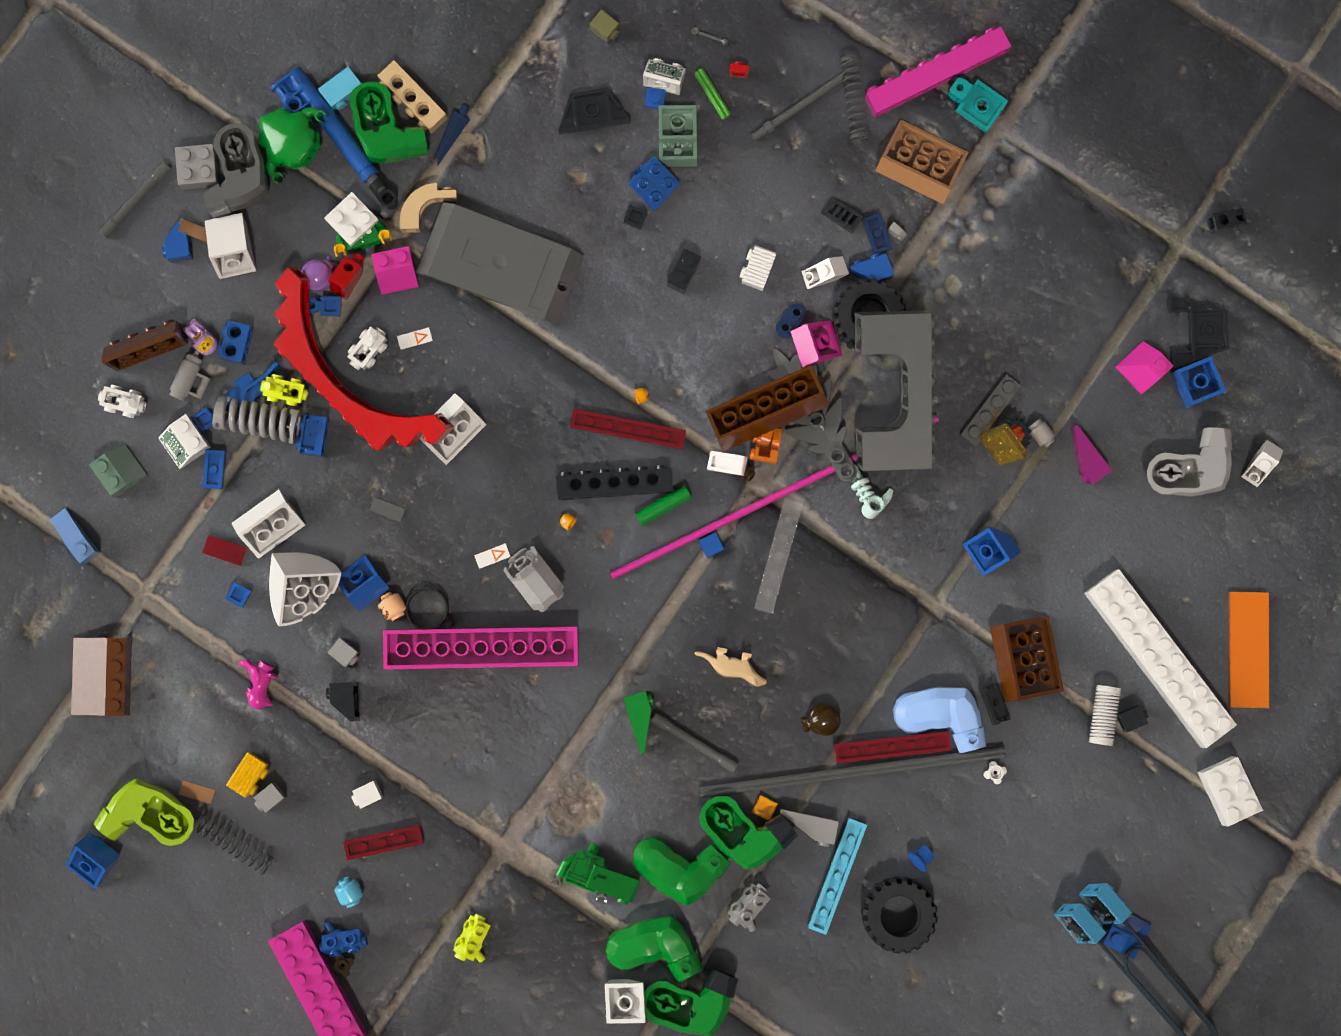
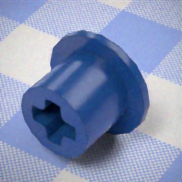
M924 845L915 853H908L911 862L924 873L927 872L926 866L935 859L931 850Z

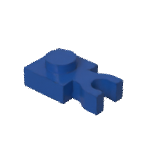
M321 296V301L309 298V303H315V307L309 309L310 314L321 311V316L341 317V297Z

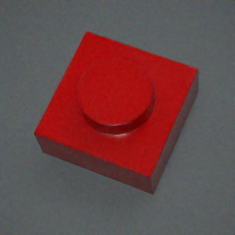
M743 62L730 64L729 76L748 78L749 65H745Z

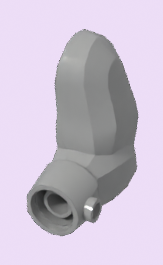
M1204 428L1199 447L1202 449L1200 454L1179 455L1165 452L1156 455L1149 463L1147 469L1148 482L1153 490L1160 494L1186 497L1224 490L1229 480L1232 466L1231 430L1225 428Z

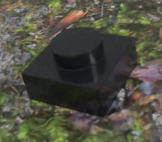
M630 205L623 224L641 230L648 211Z

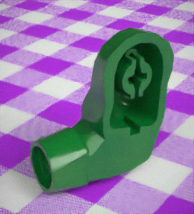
M659 836L646 837L638 842L632 855L633 866L641 876L646 878L658 891L683 905H690L700 899L711 889L717 879H721L731 865V862L711 844L696 856V860L690 862L683 855L677 853L664 838Z

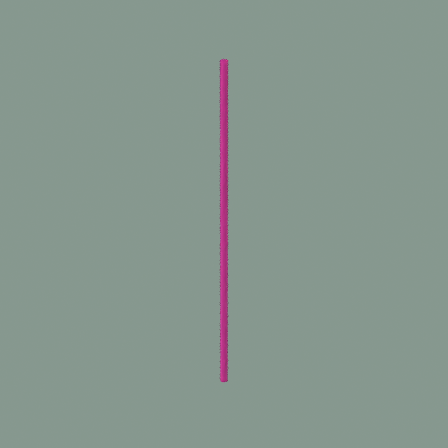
M934 415L935 423L939 422L937 415ZM856 453L849 456L853 463L856 462ZM832 465L620 567L610 572L613 579L620 577L836 471Z

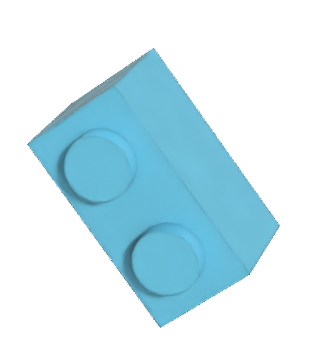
M347 67L318 88V91L333 111H336L337 109H343L347 105L351 92L361 83L350 68Z

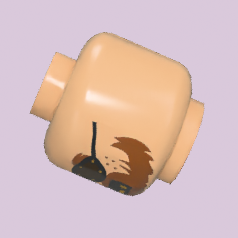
M388 592L380 597L382 601L378 604V608L386 620H392L393 622L405 615L406 604L400 594Z

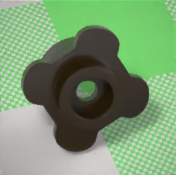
M341 954L335 957L336 962L331 969L334 973L338 972L347 977L350 974L349 970L354 964V960L343 957Z

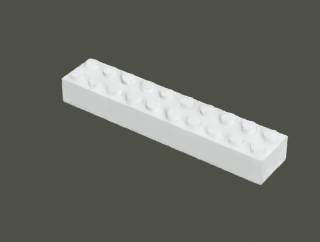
M1119 569L1111 572L1084 593L1200 748L1209 747L1237 725Z

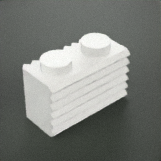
M756 245L753 250L750 249L746 260H749L748 266H743L740 277L743 278L742 284L763 291L776 253Z

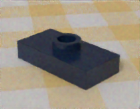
M878 213L863 218L862 223L873 254L892 250L881 214Z

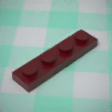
M420 825L346 840L343 841L346 859L352 860L421 845L424 842Z

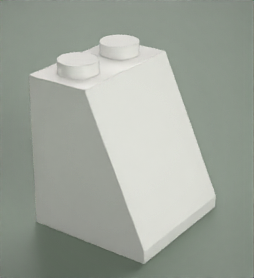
M232 214L206 220L205 228L209 258L218 278L223 279L255 272L256 266L247 223L243 214Z

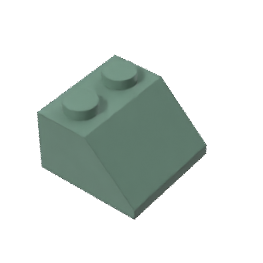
M126 445L104 453L89 464L110 496L115 498L148 476Z

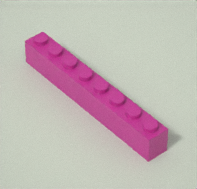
M995 27L985 31V35L978 37V35L974 36L965 45L958 44L951 48L950 52L946 54L942 52L936 55L935 59L930 62L928 60L918 64V68L914 70L907 69L903 71L901 76L896 79L891 77L884 81L883 85L879 87L875 85L869 88L865 95V100L876 118L1009 52L1011 45L1002 27L997 29Z

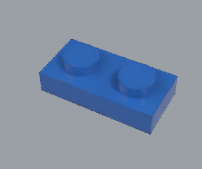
M205 450L202 488L223 490L226 451Z

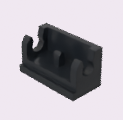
M997 682L979 689L992 725H998L1011 719Z

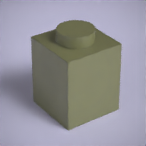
M600 10L589 24L590 30L606 43L611 39L614 40L620 32L619 23L603 10Z

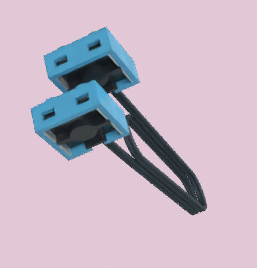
M1107 883L1088 884L1080 892L1079 896L1103 924H1111L1112 922L1114 924L1123 923L1143 946L1132 947L1126 952L1123 960L1124 967L1100 940L1106 932L1103 930L1102 924L1092 917L1086 905L1082 903L1063 904L1053 914L1078 944H1086L1087 942L1089 944L1098 943L1179 1036H1187L1128 968V957L1134 950H1141L1146 953L1210 1030L1211 1036H1218L1217 1029L1126 921L1132 912L1128 909V904L1117 896L1113 886Z

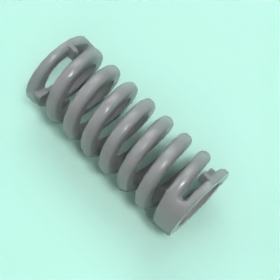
M219 395L213 412L214 429L225 431L230 428L234 433L240 430L244 435L250 432L252 436L260 434L262 438L270 436L272 440L280 438L282 442L296 443L300 431L299 423L302 418L301 410L290 409L289 414H292L290 425H287L286 428L288 430L285 432L288 408L284 407L282 409L279 426L275 430L278 407L274 405L271 409L269 424L265 429L268 405L264 403L261 406L259 422L255 428V419L258 411L257 402H252L249 420L245 426L248 401L242 400L239 418L235 424L238 399L232 398L228 412L226 408L227 403L230 402V397ZM225 413H229L228 419L225 422Z

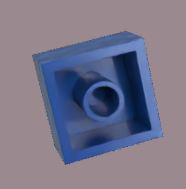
M1212 356L1171 373L1185 408L1226 392Z

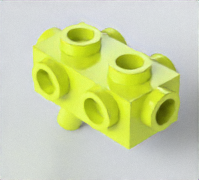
M272 374L271 377H266V381L262 380L260 391L263 392V396H267V401L278 403V400L281 399L286 400V405L297 407V403L302 404V401H306L308 396V389H305L306 385L302 384V380L291 378L290 381H285L283 376ZM293 389L298 391L297 396L291 395Z
M475 914V916L470 915L469 919L466 920L460 937L456 939L453 949L456 952V958L465 961L466 958L474 961L476 958L480 963L485 960V956L481 953L480 949L491 926L485 922V917Z

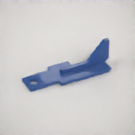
M278 362L273 363L256 380L253 379L250 373H247L235 381V387L224 394V396L230 397L226 411L229 412L232 398H237L238 405H240L244 399L249 404L263 394L260 391L262 380L266 381V377H271L272 374L283 376L279 370L281 368Z

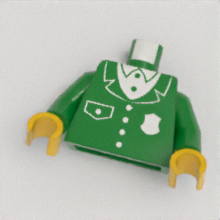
M379 220L352 247L337 234L334 252L336 257H338L340 252H343L344 256H346V250L351 254L385 244L384 240L386 238H390V240H393L385 224Z

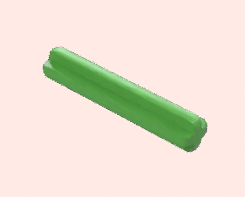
M703 68L697 70L695 77L721 119L728 118L730 111Z

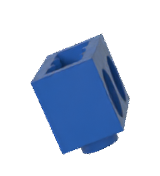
M228 320L227 325H224L222 330L223 342L218 346L217 354H219V358L224 361L245 365L254 328L250 325ZM236 329H240V336L234 338L233 331ZM236 347L235 355L229 356V349Z

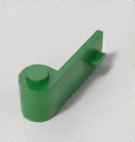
M593 865L585 887L616 897L618 902L627 905L628 902H633L641 880L624 873L620 874Z

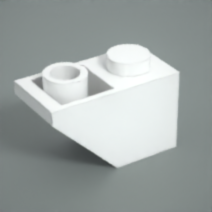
M843 256L828 258L801 271L807 289L836 281L849 274Z
M1266 440L1256 452L1241 477L1258 487L1279 463L1283 450Z

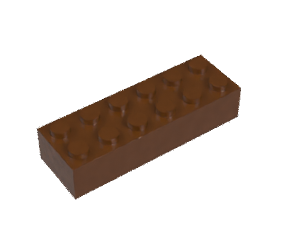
M809 365L706 410V414L724 452L829 406L812 365Z

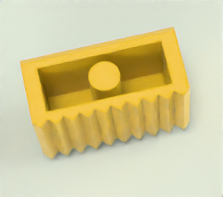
M247 752L226 786L245 798L250 795L253 796L259 787L257 786L259 780H263L267 776L269 764L253 753Z

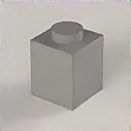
M339 638L327 653L344 667H353L359 660L358 654L360 652L343 638Z
M273 782L253 798L256 800L255 806L261 812L267 813L287 797L279 786Z

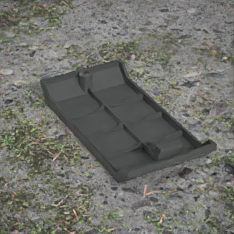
M443 202L416 273L437 279L529 314L557 327L584 256L569 247L456 204ZM564 286L565 290L561 291L559 288Z

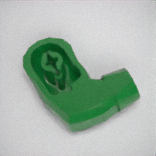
M366 82L358 85L351 92L349 101L353 113L355 131L371 162L393 163L429 154L424 127H405V129L397 127L395 116L392 112L391 93L386 86L378 82Z
M671 914L646 918L625 928L618 929L611 933L606 942L605 950L608 960L614 967L622 971L634 970L644 963L655 962L663 958L668 962V968L677 982L699 973L703 969L697 950L693 949L690 936L680 921Z

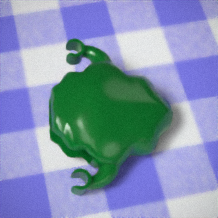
M307 107L302 111L293 113L286 108H279L260 117L258 142L266 149V169L273 182L282 185L279 183L278 178L280 176L286 178L284 174L276 172L277 166H287L295 170L300 167H308L312 160L315 159L321 146L319 133L314 130L311 117L315 116L318 122L324 124L321 121V116L329 117L328 113L313 107Z

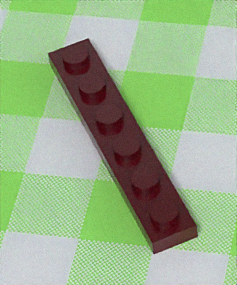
M573 409L570 424L572 429L683 450L686 430L578 409Z
M949 731L833 744L836 764L951 751Z

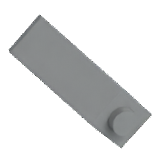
M780 809L782 815L812 839L818 841V845L829 847V844L834 845L839 821Z

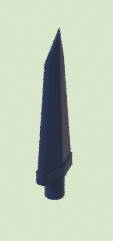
M462 105L459 113L453 111L437 151V166L470 121L465 117L469 108Z

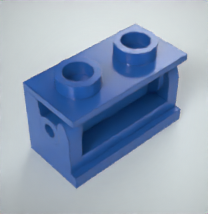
M304 414V418L300 419L299 430H301V436L296 441V449H298L300 454L324 457L330 421L327 417L307 416Z

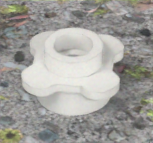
M995 761L989 763L988 770L984 772V777L993 780L995 784H1000L1007 770L1005 767H1000Z

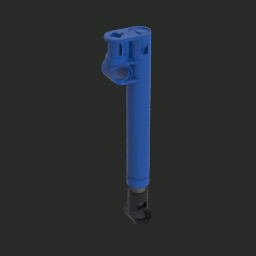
M301 67L295 68L272 85L271 91L278 94L281 98V103L291 113L302 111L307 107L317 108L328 113L329 117L321 116V121L324 124L320 123V125L356 173L360 175L362 181L369 183V189L381 205L387 210H393L397 207L398 199L386 181L378 176V169L368 159L366 153ZM294 103H299L298 109L291 110V106ZM387 196H392L393 201L391 203H384V199Z

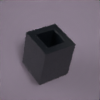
M1136 705L1116 714L1123 732H1130L1148 724V713L1144 707L1141 708V705Z

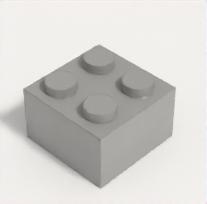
M213 144L175 147L178 186L182 190L209 188L220 183L218 155Z

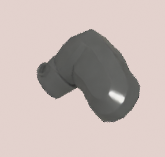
M239 123L229 124L221 128L214 138L213 147L221 161L225 180L222 184L218 183L202 192L205 204L213 218L245 209L262 200L269 192L266 165L252 130L245 124Z

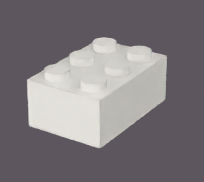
M1231 756L1197 772L1223 826L1228 827L1263 811L1238 757Z

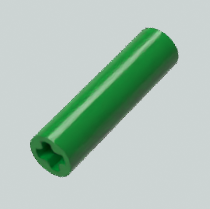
M684 485L635 513V516L643 527L692 499Z

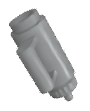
M197 350L192 355L187 354L185 359H183L169 389L171 390L170 396L182 401L188 395L202 399L210 378L199 374L202 360L199 359V352ZM198 376L202 378L196 393L190 392Z

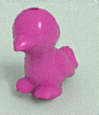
M249 659L240 660L238 665L247 668L253 684V689L247 688L248 691L246 692L249 705L257 710L263 709L266 706H272L273 704L267 695V687L271 682V678H278V675L272 672L274 667L260 660L258 665L253 664Z

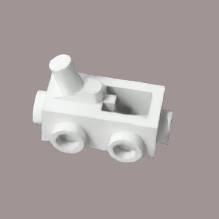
M370 326L368 330L365 329L359 337L361 340L357 345L353 344L348 351L349 355L347 357L351 360L349 364L357 370L360 368L363 370L366 368L370 369L376 362L374 357L377 353L382 354L388 346L386 344L387 339L384 337L386 333L378 327L373 329ZM365 354L366 358L361 361L360 355Z
M111 385L110 388L104 386V389L100 391L98 396L99 405L105 407L104 411L116 413V410L123 412V416L134 418V415L140 416L141 412L144 413L147 405L144 401L145 398L140 396L141 392L129 390V393L124 392L122 387ZM113 397H117L116 403H112Z

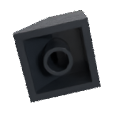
M358 682L330 683L329 688H326V698L330 699V704L350 722L360 721Z

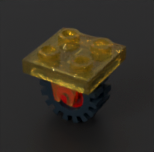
M1011 417L1002 420L997 424L998 427L983 431L979 435L983 444L988 448L1000 466L1024 459L1028 455L1025 449L1027 445H1030L1028 440L1032 438V436H1029L1031 429L1027 430L1029 425L1028 423L1024 424L1025 420H1020L1021 417Z

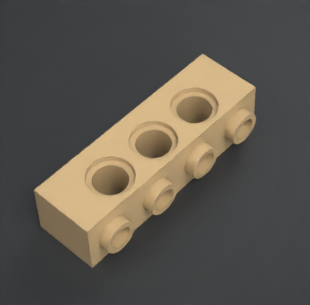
M394 60L377 75L380 80L379 83L386 86L393 94L391 96L398 105L402 103L406 107L404 111L411 118L415 117L419 121L417 123L419 127H424L425 131L428 130L432 134L448 119L446 113ZM396 82L403 83L401 88H394ZM415 95L416 99L413 102H408L407 97ZM422 109H429L427 115L419 114Z

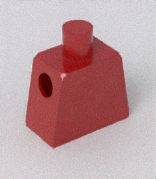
M355 253L351 259L348 257L342 259L328 279L331 292L345 300L348 299L362 276L361 264L365 260L362 255Z

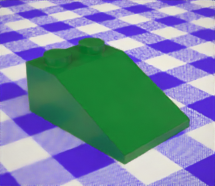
M646 691L623 698L640 754L645 753L651 705H654L651 693L647 694Z

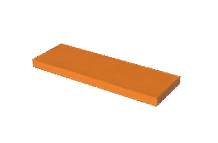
M1229 592V707L1269 708V593Z

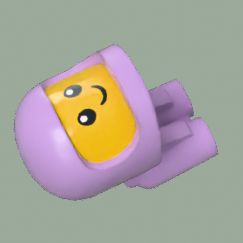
M193 319L189 325L184 327L183 332L193 340L191 345L199 353L210 355L217 349V339L196 319Z

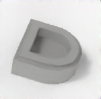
M895 222L887 229V232L899 241H903L907 236L906 232Z

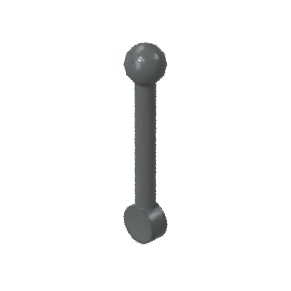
M693 27L691 30L693 35L699 34L722 42L723 45H728L729 43L727 38L722 39L699 31L697 27Z

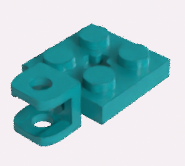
M957 78L947 92L949 98L959 104L955 112L985 133L1008 102L1007 99L978 79L972 85L963 78ZM984 102L986 110H979L977 103L981 104Z

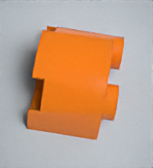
M777 428L754 438L752 443H756L755 449L751 448L750 459L776 465L782 429Z

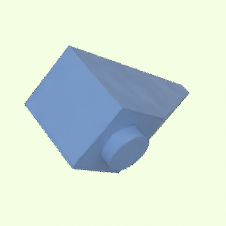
M66 508L50 519L65 545L80 564L86 565L100 554V551Z

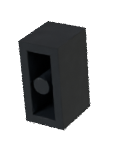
M684 248L667 281V286L685 294L701 262V256Z

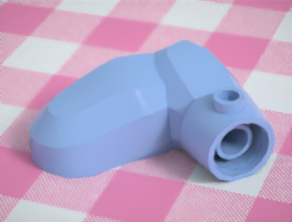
M932 687L905 693L896 700L893 708L894 720L897 726L905 733L916 735L929 729L950 727L954 733L952 736L959 753L986 747L984 726L982 727L980 712L974 697L967 688Z

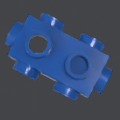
M331 922L324 924L328 934L321 935L322 942L319 943L321 954L326 953L330 957L340 956L343 952L358 953L360 949H366V946H368L367 935L360 929L342 932L341 929L335 930Z

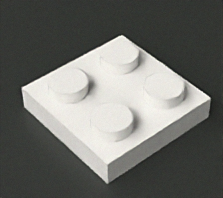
M352 192L324 218L351 247L379 221Z

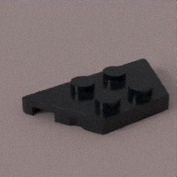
M608 88L595 89L569 95L558 131L559 135L630 124L631 120Z

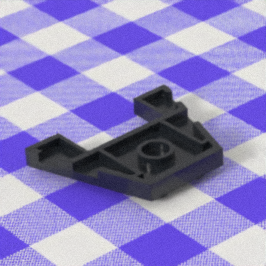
M1168 295V313L1188 312L1190 351H1172L1171 364L1173 367L1171 369L1179 368L1229 349L1227 310L1196 303L1189 299L1176 297V295Z

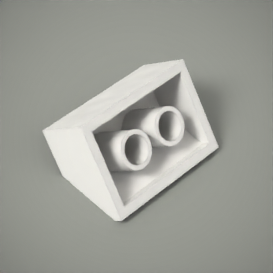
M456 394L435 413H442L455 427L438 444L432 445L427 443L423 439V435L419 438L446 465L487 425Z
M279 489L232 522L237 535L258 559L305 526L302 519Z

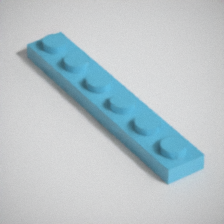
M848 818L808 924L809 929L827 934L865 833L866 824Z

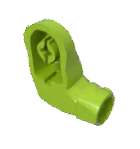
M136 778L124 785L113 796L108 806H104L96 818L94 826L103 835L116 841L130 828V824L135 822L141 828L149 831L161 844L173 846L181 844L189 838L193 831L194 818L191 812L168 790L142 778Z

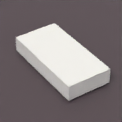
M711 451L707 470L744 476L748 457Z

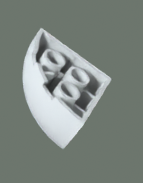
M272 553L269 591L272 612L278 626H287L303 621L302 618L311 613L315 614L326 604L325 601L331 593L334 594L341 577V571L334 563L320 556L307 553Z

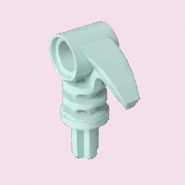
M854 465L857 469V476L852 481L854 484L851 488L858 491L856 495L861 496L859 501L864 502L862 514L868 519H873L890 502L893 490L889 488L881 498L876 496L874 491H870L872 489L871 485L867 486L869 479L863 478L858 467Z

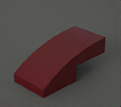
M208 535L202 553L241 566L247 548Z

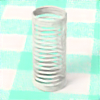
M1097 685L1096 691L1098 692L1095 694L1100 696H1095L1097 699H1095L1096 702L1094 704L1097 706H1094L1095 709L1093 711L1097 713H1093L1095 716L1092 717L1097 720H1092L1095 723H1091L1093 725L1091 729L1094 730H1090L1092 732L1090 736L1094 737H1089V743L1113 746L1114 739L1108 737H1115L1111 735L1115 734V732L1108 730H1116L1111 728L1116 727V725L1108 723H1117L1116 721H1111L1117 720V718H1114L1117 715L1111 713H1118L1114 711L1118 710V708L1111 706H1119L1114 704L1119 703V701L1111 699H1120L1114 696H1120L1121 688Z

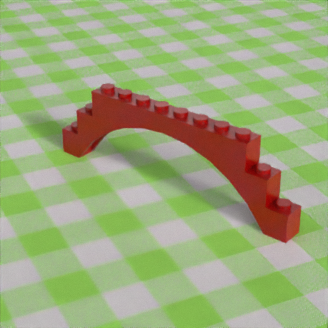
M288 267L275 283L279 288V293L287 297L274 313L278 318V322L282 326L287 327L273 344L277 348L278 353L286 357L290 361V365L294 369L299 370L308 383H312L316 387L317 393L325 397L329 401L330 406L338 410L342 414V418L346 422L351 423L356 428L355 431L368 441L369 446L374 450L386 449L394 439L402 447L414 446L422 435L423 439L429 444L441 443L455 427L442 413L407 416L380 410L359 399L339 381L322 356L312 330L309 311L310 280L298 267Z

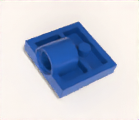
M654 156L646 164L639 166L633 174L634 177L628 182V185L654 211L680 184Z

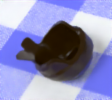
M821 703L811 709L808 718H801L800 721L804 725V732L812 730L821 736L833 735L840 727L841 715L835 706Z

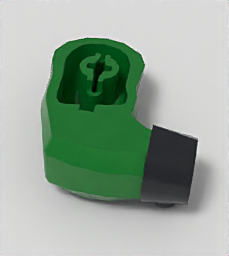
M716 796L708 800L702 807L699 816L701 827L711 837L717 847L746 870L766 863L782 849L785 850L798 836L782 814L764 823L765 826L757 828L743 814L736 801L728 796Z
M712 968L703 985L705 988L700 993L694 990L681 989L667 981H657L644 992L646 1018L649 1022L665 1026L680 1033L712 1036L721 1026L729 1010L739 979L724 971Z

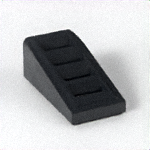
M832 197L821 212L822 215L853 234L864 217ZM834 204L836 208L834 209L832 214H830L828 211ZM839 209L843 210L837 218L835 214ZM845 213L849 214L845 221L841 220ZM851 217L855 218L852 224L849 225L848 222Z

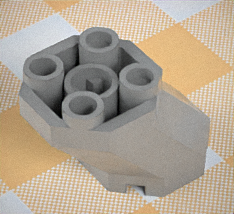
M534 546L530 547L531 550L523 548L509 559L508 563L510 565L508 568L505 566L504 572L532 609L544 612L552 603L563 597L564 585Z

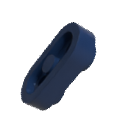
M792 304L778 321L775 330L780 338H790L792 336L791 331L797 329L805 319L806 310L801 304ZM798 310L800 312V315L795 316L793 314V311ZM787 325L789 330L783 331L782 326Z

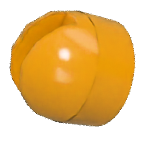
M638 388L634 390L638 404L648 401L649 392L647 389Z
M564 514L560 518V524L569 531L574 526L577 518L571 514Z

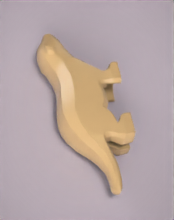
M720 647L716 649L717 658L704 652H695L696 656H701L708 660L714 670L723 677L742 678L756 687L767 684V680L761 677L750 664L749 659L752 657V654L743 652L742 659L740 660L733 657L729 658L725 655L728 649Z

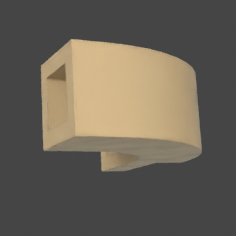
M437 183L427 184L416 189L406 199L401 209V232H421V216L425 208L436 202H458L457 191L453 190L452 187H444L442 190H439Z

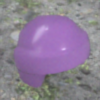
M327 257L325 260H311L303 266L302 272L310 280L309 290L323 291L330 287L328 279L333 273L332 270L338 266L336 262H332L331 257Z

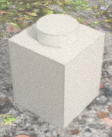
M376 780L353 790L354 795L351 796L356 806L359 805L360 809L384 798Z

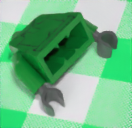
M590 844L587 852L579 850L577 854L572 853L562 860L556 871V876L550 880V885L554 879L559 881L557 888L563 882L597 894L596 903L599 897H604L605 905L607 903L606 894L598 893V891L585 887L593 865L608 869V866L604 864L605 859L598 856L601 847L596 844Z

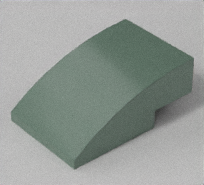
M696 105L658 106L659 161L664 167L697 166Z

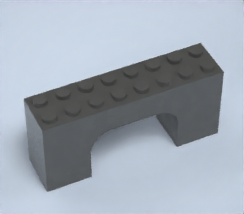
M924 310L855 312V351L862 355L894 354L901 366V411L897 420L884 427L856 428V466L862 471L932 469V463L935 462V454L932 452V444L935 443V435L932 433V425L935 423V416L932 413V406L935 404V397L932 394V386L935 384V378L932 375V367L935 364L932 348H934L935 341L931 332L935 322L934 317L929 312Z

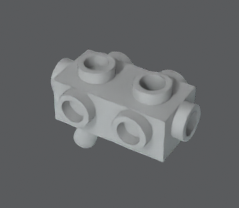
M752 883L750 887L745 888L740 899L731 905L728 912L730 915L729 920L736 926L741 924L745 929L748 927L750 932L755 931L756 926L753 919L757 917L758 913L771 899L765 894L767 890L759 883L756 886Z

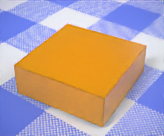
M760 795L752 813L769 821L778 804Z

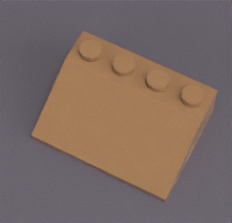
M900 120L875 171L944 204L969 152L908 122Z

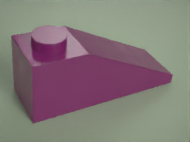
M1075 425L1071 428L1078 470L1081 473L1080 478L1085 484L1091 486L1111 472L1112 469L1080 427Z

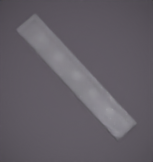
M784 499L754 609L773 614L803 506L801 502Z

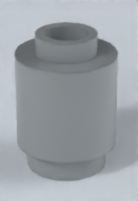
M1039 419L1028 427L1029 430L1031 429V436L1040 447L1043 445L1048 447L1055 441L1053 437L1056 435L1045 421L1043 422Z

